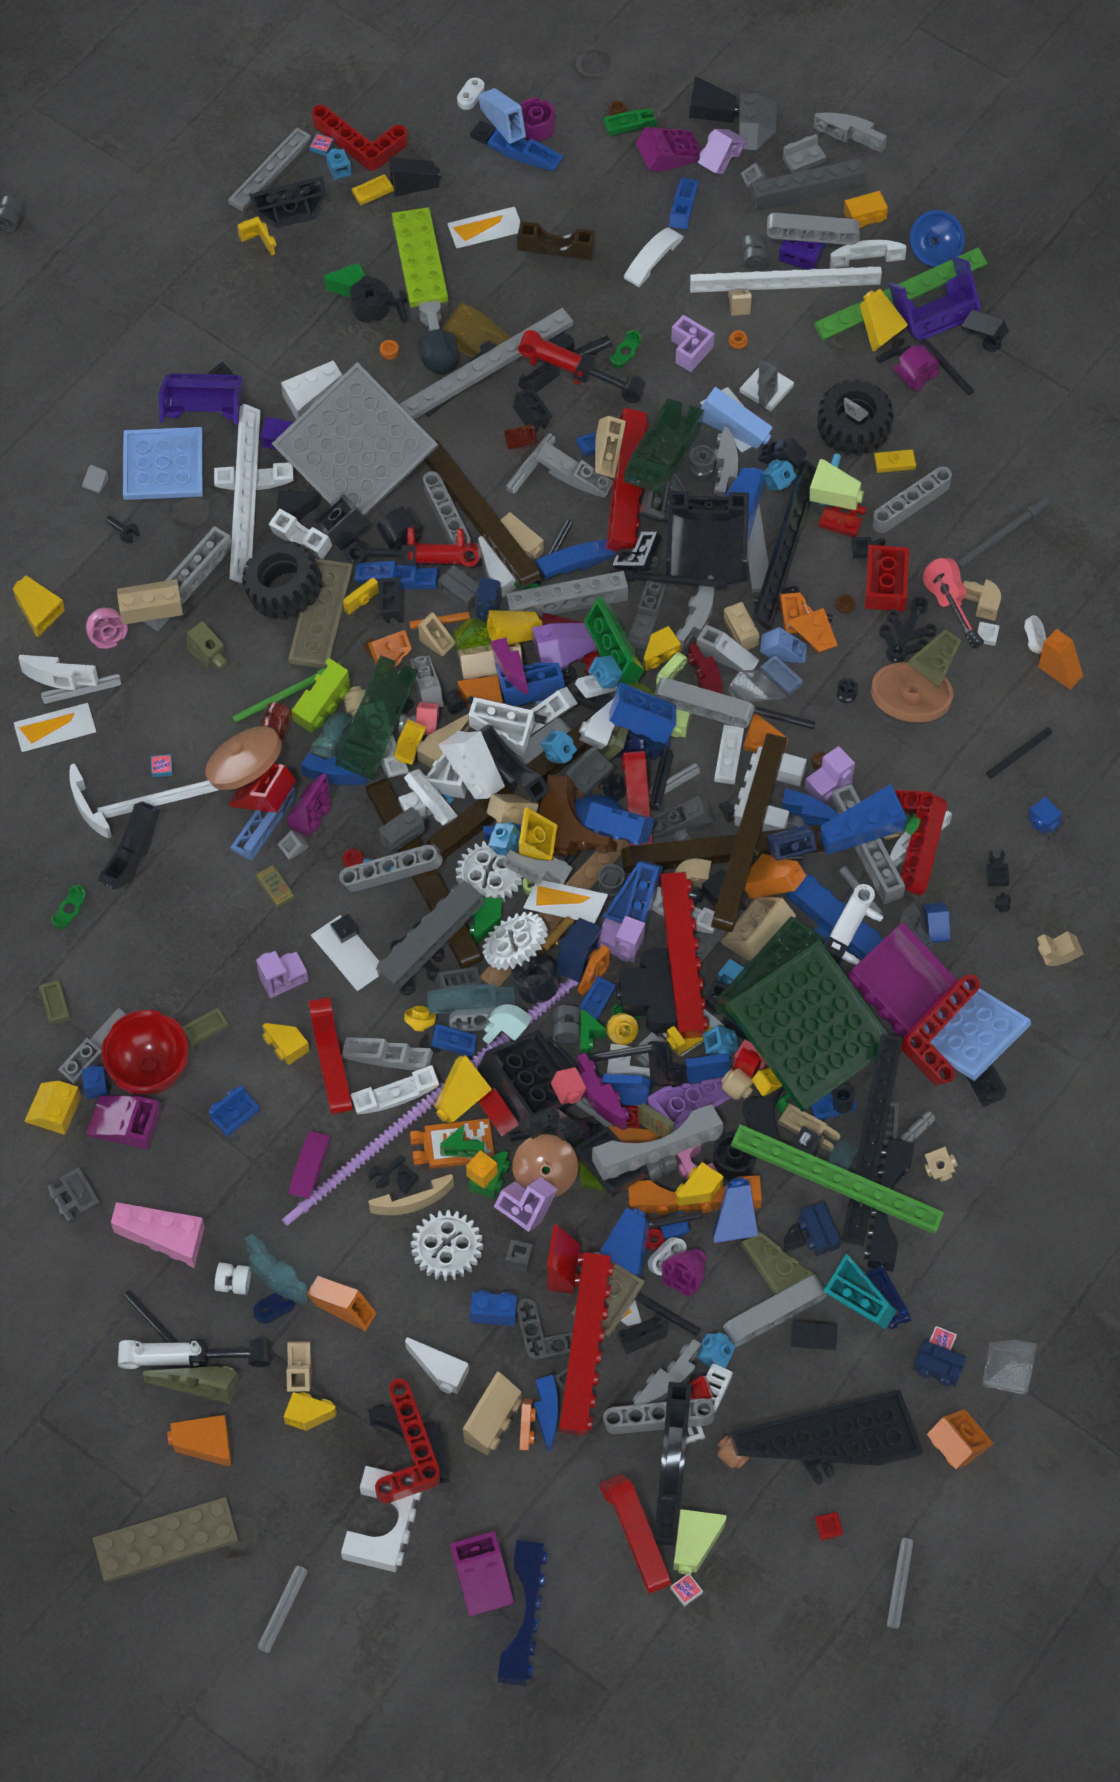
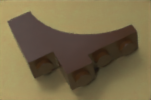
M548 775L546 786L549 792L543 796L539 814L557 824L554 844L556 855L561 857H568V855L576 856L577 850L588 851L589 849L604 854L608 851L616 852L617 843L610 837L596 834L585 828L581 823L574 804L575 783L567 776Z

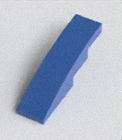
M497 129L487 143V147L507 157L546 170L555 171L563 159V155L533 139H530L529 142L520 139L509 144Z
M602 539L551 553L537 559L536 565L544 578L547 579L560 572L565 575L578 568L580 571H584L616 556L614 550L606 549L607 539Z
M395 561L357 563L354 580L357 583L364 584L371 578H374L378 581L379 586V579L399 577L404 589H437L440 572L438 568L418 569L417 565H397Z

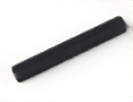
M664 749L661 753L649 802L650 810L652 811L660 810L674 756L671 749Z

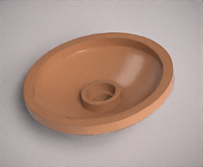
M545 1133L534 1139L530 1137L515 1152L512 1163L514 1178L518 1184L526 1189L529 1184L542 1177L558 1189L555 1197L560 1196L573 1185L577 1177V1155L573 1147L566 1140L563 1141L554 1134ZM547 1166L550 1168V1171L548 1173L542 1172V1168Z

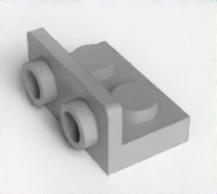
M816 134L807 136L795 143H790L783 148V160L792 173L801 172L826 162V155L818 145V136Z

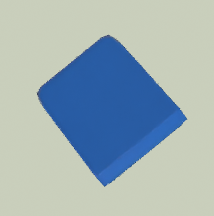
M681 1211L672 1215L685 1213V1211ZM688 1221L661 1227L664 1239L671 1237L680 1238L690 1232Z

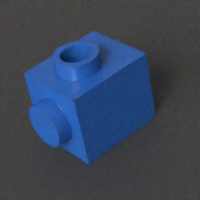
M1046 797L1030 808L1028 819L1032 822L1033 827L1044 835L1049 831L1054 832L1061 825L1062 813Z
M92 1065L82 1069L83 1086L87 1099L109 1096L104 1066Z

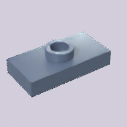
M776 655L760 667V671L788 696L803 685V680Z

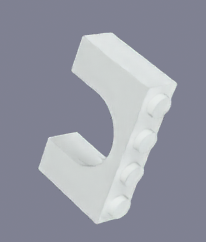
M759 746L757 754H752L750 761L752 768L751 771L747 770L744 782H747L745 788L741 787L738 796L740 803L739 805L735 804L734 807L736 826H740L762 751L761 746ZM784 753L776 780L800 786L806 769L807 759ZM769 806L762 831L786 829L789 811Z
M366 1466L360 1485L361 1494L377 1498L375 1491L377 1480L393 1472ZM408 1478L403 1480L402 1484L410 1486L414 1481ZM384 1486L380 1492L388 1494L392 1488ZM422 1492L391 1502L397 1509L399 1517L396 1526L386 1535L371 1537L347 1531L341 1551L342 1559L396 1572L397 1566H402L405 1553L402 1552L404 1544L409 1542L411 1533L408 1530L409 1523L415 1520L417 1509L414 1508L416 1500L420 1501Z

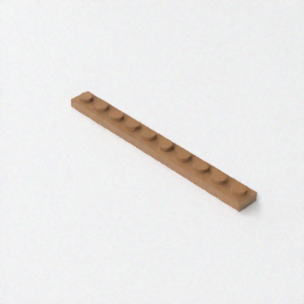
M611 838L617 843L616 852L608 851L604 854L595 851L565 885L589 890L598 880L600 869L607 864H613L620 857L621 850L629 847L631 844L624 838L622 840ZM538 913V916L546 924L547 934L563 918L547 913ZM490 965L481 974L479 979L495 992L512 974V968L509 966L507 970H504L503 967L498 970Z

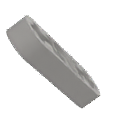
M497 1007L455 1010L449 1015L450 1028L460 1031L484 1030L490 1022L488 1019L491 1013ZM481 1015L484 1016L486 1020L482 1023H478L474 1020L475 1017ZM457 1018H461V1023H457Z

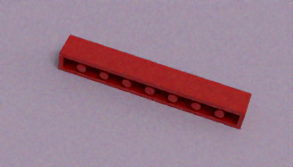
M624 408L619 419L626 421L616 474L612 483L606 549L614 551L632 549V547L636 546L638 536L635 534L640 522L637 519V514H639L641 508L639 498L641 497L643 486H640V481H642L644 476L642 465L645 462L646 454L643 453V450L647 444L645 433L648 430L649 421H646V412Z
M686 872L660 874L667 948L677 1018L676 1026L683 1039L703 1037L704 1030H708L707 1017H703L702 1010L706 1009L705 997L700 996V990H703L702 977H698L697 971L701 970L700 957H696L695 950H698V938L693 937V931L696 930L695 918H691L690 912L694 911L693 898L689 899L688 892L692 891L691 879L686 878Z
M584 1252L559 1433L586 1436L587 1430L592 1428L593 1417L589 1416V1410L594 1408L596 1394H592L593 1385L597 1386L599 1372H595L596 1363L600 1364L602 1350H598L599 1341L603 1342L605 1328H601V1322L606 1320L608 1307L604 1306V1300L609 1298L611 1285L607 1284L608 1276L612 1277L614 1263H610V1256L587 1252Z

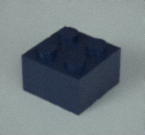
M579 918L575 925H570L567 937L561 939L558 947L561 949V952L556 959V964H558L557 974L580 983L591 953L598 949L602 931L601 926Z

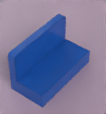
M729 1054L686 1059L688 1083L696 1084L704 1080L724 1077L729 1071Z
M603 1074L602 1083H610L613 1091L617 1090L621 1100L620 1105L639 1106L643 1103L648 1105L647 1098L651 1088L649 1079L639 1075Z

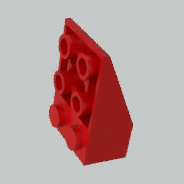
M273 764L260 777L239 787L228 806L277 813L296 780L285 765Z

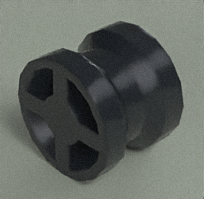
M843 678L839 681L837 698L842 703H852L856 699L858 685L855 680Z
M458 689L448 691L442 697L443 704L448 706V712L452 715L460 713L467 706L466 700L461 698V692Z

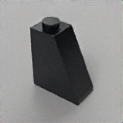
M695 77L689 118L733 123L734 116H738L739 112L736 96L699 77Z
M389 158L390 179L394 187L395 197L439 187L438 180L441 179L440 169L435 167L434 161Z

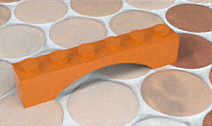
M760 1175L738 1176L737 1178L749 1180L754 1210L761 1208ZM650 1180L638 1181L628 1187L629 1209L633 1210L636 1207L645 1214L656 1213L658 1215L681 1211L686 1213L696 1210H702V1213H710L713 1210H719L725 1186L720 1188L710 1202L679 1206L676 1204L675 1192L659 1187Z

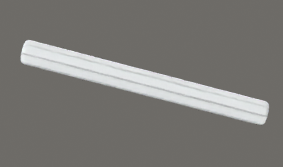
M207 780L99 807L97 811H101L106 819L132 812L134 804L141 801L158 806L218 791L219 789L213 787Z

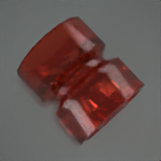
M272 702L267 705L264 713L265 718L262 719L260 726L272 728L279 738L283 740L292 711L286 705Z

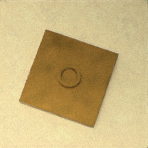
M567 916L548 933V936L544 938L546 943L540 944L542 950H536L535 952L538 955H542L551 946L554 948L561 941L562 938L560 936L574 920Z

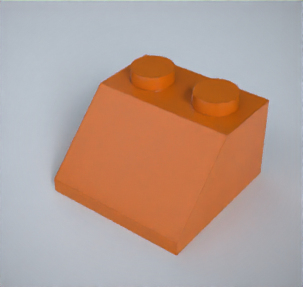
M965 1409L943 1417L927 1433L932 1444L943 1453L946 1461L955 1469L968 1465L994 1444Z

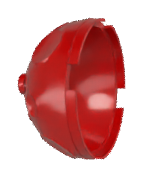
M140 1010L121 1017L111 1026L110 1032L103 1040L102 1060L106 1071L117 1086L135 1095L158 1094L171 1088L180 1078L188 1063V1041L184 1030L175 1019L162 1015L159 1011Z

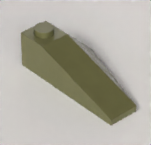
M222 1366V1368L198 1367L147 1370L143 1372V1378L146 1383L231 1404L239 1381L237 1372L227 1366Z

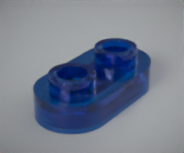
M631 737L630 741L625 742L623 749L615 757L621 758L624 752L646 751L647 741L642 740V737Z
M282 1289L260 1300L253 1309L255 1319L259 1323L267 1324L291 1312L296 1306L295 1295L290 1290ZM283 1297L288 1298L286 1302L280 1301ZM268 1308V1311L266 1313H262L261 1309Z

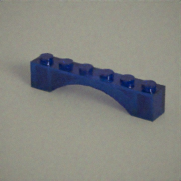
M516 1540L513 1564L514 1570L519 1576L525 1591L526 1611L517 1636L501 1653L498 1683L526 1686L527 1679L532 1678L533 1665H529L530 1656H535L536 1642H532L533 1633H538L539 1619H535L536 1610H541L542 1596H538L539 1587L544 1588L545 1574L541 1573L542 1565H547L548 1551H544V1543Z

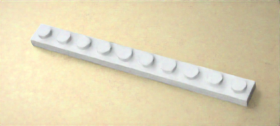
M870 266L863 268L690 275V293L737 289L766 290L880 285L882 271L881 267Z
M246 404L241 405L239 408L230 579L242 583V573L244 567H247L248 559L252 558L260 410Z

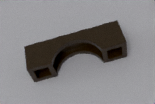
M520 221L517 234V249L519 251L592 260L595 249V231L577 228L569 235L558 236L545 231L539 223Z

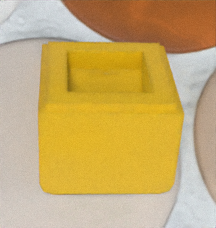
M770 1068L759 1070L752 1079V1082L762 1096L768 1095L782 1087V1084Z

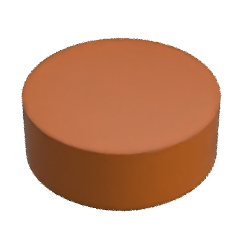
M386 340L381 343L380 355L384 359L391 360L398 356L399 346L395 341Z

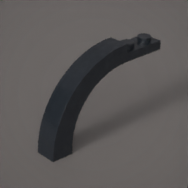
M668 1383L654 1540L656 1544L676 1546L692 1386V1384Z

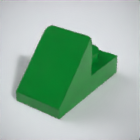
M581 1010L580 1055L584 1053L587 1055L589 1050H593V1039H606V1029L586 1010Z
M464 1125L440 1143V1156L473 1158L480 1150L483 1153L485 1151V1142H480L476 1139L464 1141Z

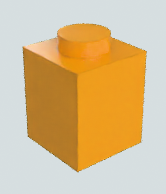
M480 1150L466 1165L467 1177L484 1189L497 1175V1163Z

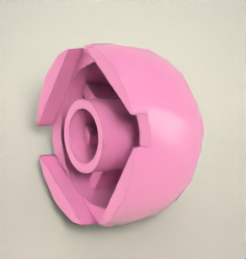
M103 607L95 610L88 617L86 623L87 636L96 647L103 649L118 645L116 642L121 638L123 640L128 631L127 624L123 625L120 613L113 608Z

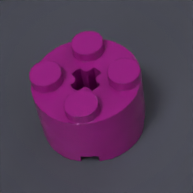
M537 97L523 101L520 106L526 140L528 142L530 139L542 141L553 136L555 130V109L549 101H542Z
M920 344V347L914 345L906 350L899 358L901 360L900 364H895L894 372L909 388L915 391H919L924 386V383L929 379H934L939 373L937 369L939 361L923 344Z

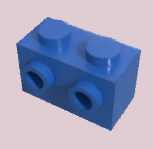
M484 1290L477 1293L472 1292L471 1323L515 1326L517 1296L508 1292L491 1294L489 1291Z

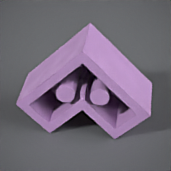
M714 129L708 136L706 147L700 152L698 163L716 174H723L731 157L740 156L747 140L729 129Z
M682 315L672 326L671 341L679 345L676 349L675 363L692 372L714 348V333Z
M839 746L823 757L822 767L806 778L804 789L813 798L823 803L826 801L830 802L834 790L852 784L855 762Z
M625 916L622 924L605 918L598 950L602 945H605L610 949V954L618 956L622 961L635 963L645 941V923Z
M276 951L268 952L256 959L259 978L270 998L309 981L307 971L297 952L287 953L281 958L278 957Z
M542 1177L529 1184L526 1189L517 1182H513L501 1191L494 1207L529 1232L542 1223L558 1189Z

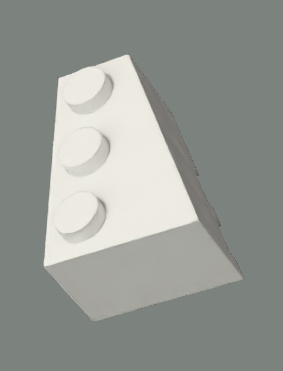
M334 360L281 382L283 398L296 420L342 377Z
M474 697L469 712V726L479 731L487 724L492 725L506 746L524 758L534 725V711Z
M443 753L438 761L435 760L432 764L433 768L426 778L436 790H440L441 795L446 794L451 797L465 799L468 788Z
M481 731L455 733L438 744L475 799L489 798L491 794H495L505 787Z

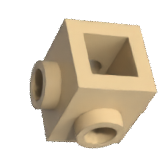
M946 1147L925 1154L928 1164H925V1168L929 1177L933 1176L935 1180L940 1179V1182L953 1178L952 1174L956 1172L954 1167H957L958 1164L954 1155H949ZM940 1162L945 1164L943 1169H938Z

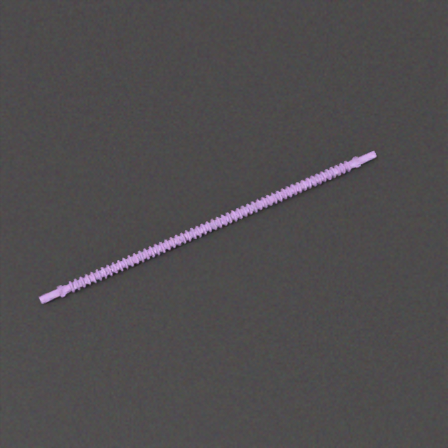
M567 978L565 983H560L559 990L554 997L545 1002H537V1006H532L533 1010H528V1014L532 1017L529 1024H533L532 1020H537V1016L541 1017L542 1012H547L546 1008L550 1009L551 1004L555 1005V1001H560V997H565L564 993L568 994L569 989L577 986L579 982ZM501 1032L500 1037H496V1041L493 1040L491 1045L487 1044V1048H482V1052H477L478 1056L474 1055L473 1060H470V1062L478 1070L477 1066H479L487 1050L510 1042L512 1038L506 1033ZM440 1083V1088L436 1087V1091H431V1095L427 1094L426 1099H421L422 1103L418 1102L417 1107L413 1106L412 1111H407V1115L403 1114V1119L399 1118L398 1123L394 1122L393 1127H388V1131L384 1130V1135L379 1134L380 1138H375L374 1143L370 1142L369 1147L365 1146V1150H360L361 1154H356L355 1159L351 1158L350 1163L346 1162V1166H341L342 1170H337L336 1175L332 1174L331 1179L327 1178L326 1183L322 1182V1186H317L318 1190H313L310 1199L299 1202L297 1207L282 1219L283 1223L288 1226L302 1213L308 1212L313 1204L317 1205V1200L322 1201V1196L326 1197L327 1192L331 1193L332 1188L336 1189L337 1184L341 1185V1180L345 1181L346 1176L350 1177L351 1172L355 1173L356 1168L360 1169V1164L364 1165L365 1160L369 1161L370 1156L374 1157L375 1152L379 1153V1148L384 1149V1144L388 1145L389 1140L393 1141L394 1136L398 1137L399 1132L403 1133V1128L407 1129L408 1124L412 1125V1121H417V1117H422L421 1113H426V1109L430 1110L431 1105H435L445 1083Z

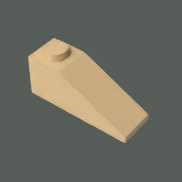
M611 416L599 419L595 443L596 474L615 478L626 421Z
M467 714L429 734L424 741H421L417 746L418 761L433 768L432 764L435 760L438 761L443 754L438 744L457 731L468 732L471 728L469 726V715Z

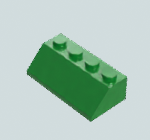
M597 597L584 624L601 657L613 656L623 674L618 684L620 682L624 684L638 683L644 672L643 665L635 654V650L631 646L626 632L622 629L612 607L601 597Z

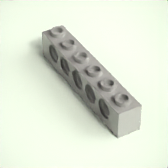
M216 526L209 531L165 580H178L181 605L231 551L230 535ZM171 617L143 621V623L159 631Z
M624 571L506 593L507 611L536 612L538 617H542L543 613L554 615L591 608L597 597H601L608 604L627 601L628 585Z
M852 784L832 792L831 804L839 815L861 802ZM881 839L854 846L883 904L885 905L903 898L905 884Z

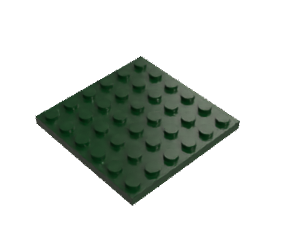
M820 940L725 1005L726 1009L801 1112L877 1058L881 1034L889 1035Z

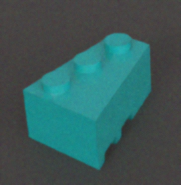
M846 1253L823 1292L833 1300L885 1330L896 1313L895 1308L859 1265Z

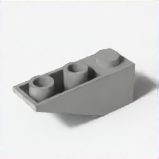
M707 624L697 638L696 644L703 656L709 657L712 655L714 661L749 677L759 663L758 658L726 633Z
M418 656L415 659H410L420 701L437 703L439 707H443L441 687L430 656Z

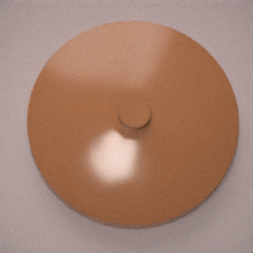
M909 662L890 664L875 674L871 686L872 698L882 711L894 718L908 722H928L942 717L951 707L953 689L946 677H944L939 688L909 666Z
M265 726L253 727L237 733L220 745L208 760L205 769L208 781L213 787L220 790L236 789L254 781L264 774L278 758L282 747L281 739L272 728Z

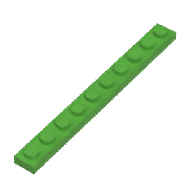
M979 247L958 256L969 261L972 272L988 264ZM953 259L897 285L905 287L907 298L911 301L946 285L950 278L957 276ZM890 288L884 290L883 293L894 306ZM863 301L815 322L814 326L822 341L864 323L860 304Z
M741 1124L732 1141L731 1146L930 1233H936L944 1212Z

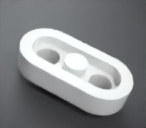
M480 78L469 79L459 92L457 104L461 109H472L478 102V94L484 92V82Z
M1033 615L1025 620L1024 628L1027 632L1030 650L1041 654L1046 635L1041 620Z
M677 1237L667 1239L650 1256L648 1260L649 1270L654 1274L663 1275L661 1270L663 1261L676 1252L686 1251V1243Z

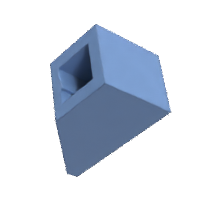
M779 627L762 634L760 652L767 657L772 658L776 655L784 662H805L807 644Z

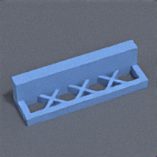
M291 788L277 813L268 812L262 819L261 813L263 811L256 810L230 847L231 850L252 861L296 799L295 788ZM259 825L254 833L251 834L250 829L252 826ZM247 841L243 849L238 847L241 842Z

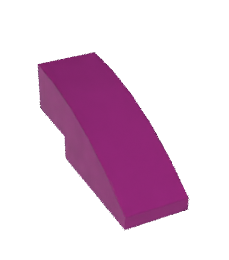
M506 637L491 641L493 655L502 674L515 688L524 694H528L529 691L519 651L510 652Z
M312 1131L308 1132L294 1171L289 1194L310 1199L329 1150V1135Z

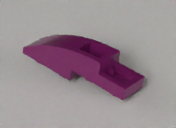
M586 1053L578 1055V1069L581 1073L579 1075L586 1086L583 1094L584 1098L606 1121L621 1130L627 1129L626 1120L629 1119L626 1108L620 1105L621 1100L617 1090L613 1091L610 1083L606 1085L602 1083V1078L600 1076L597 1077L595 1073L596 1067L593 1060H589Z

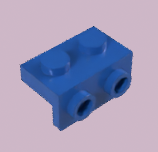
M240 1085L238 1088L230 1090L227 1097L222 1101L215 1102L209 1110L210 1120L228 1137L260 1111V1107L246 1093L244 1086Z

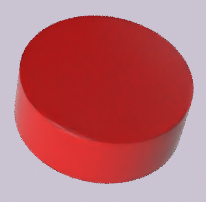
M350 849L343 855L345 868L361 864L364 860L362 852L357 849Z

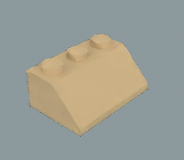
M177 579L117 589L123 625L183 615Z
M491 641L457 647L463 679L468 680L482 676L497 675L496 660L493 655ZM509 644L510 652L517 650L519 651L520 659L523 665L520 644Z
M757 897L736 921L732 933L728 932L720 942L744 959L760 962L767 956V952L779 941V937L785 929L790 927L796 915L783 898Z
M498 1371L463 1427L464 1443L487 1456L491 1450H496L501 1440L499 1436L502 1431L506 1432L512 1422L511 1416L514 1412L518 1413L523 1402L521 1391Z

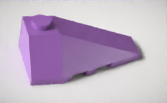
M551 623L532 628V643L539 663H559L562 670L568 667L569 663L583 659L584 655L589 652L598 651L584 623Z
M722 1077L704 1080L696 1084L686 1083L678 1087L667 1086L651 1094L647 1099L650 1107L674 1122L675 1131L688 1119L692 1111L710 1104L716 1110L732 1098L722 1090Z

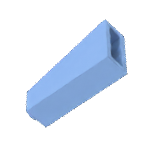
M496 88L478 94L481 111L509 144L526 137L522 109L518 103Z
M717 387L712 390L695 416L699 421L723 432L724 426H728L734 438L756 449L761 444L765 445L771 438L769 434L773 428L771 425Z

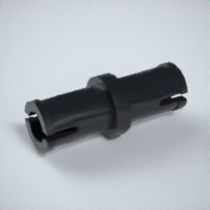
M608 335L596 341H589L587 345L572 350V352L581 356L583 353L595 356L597 352L612 347V342Z

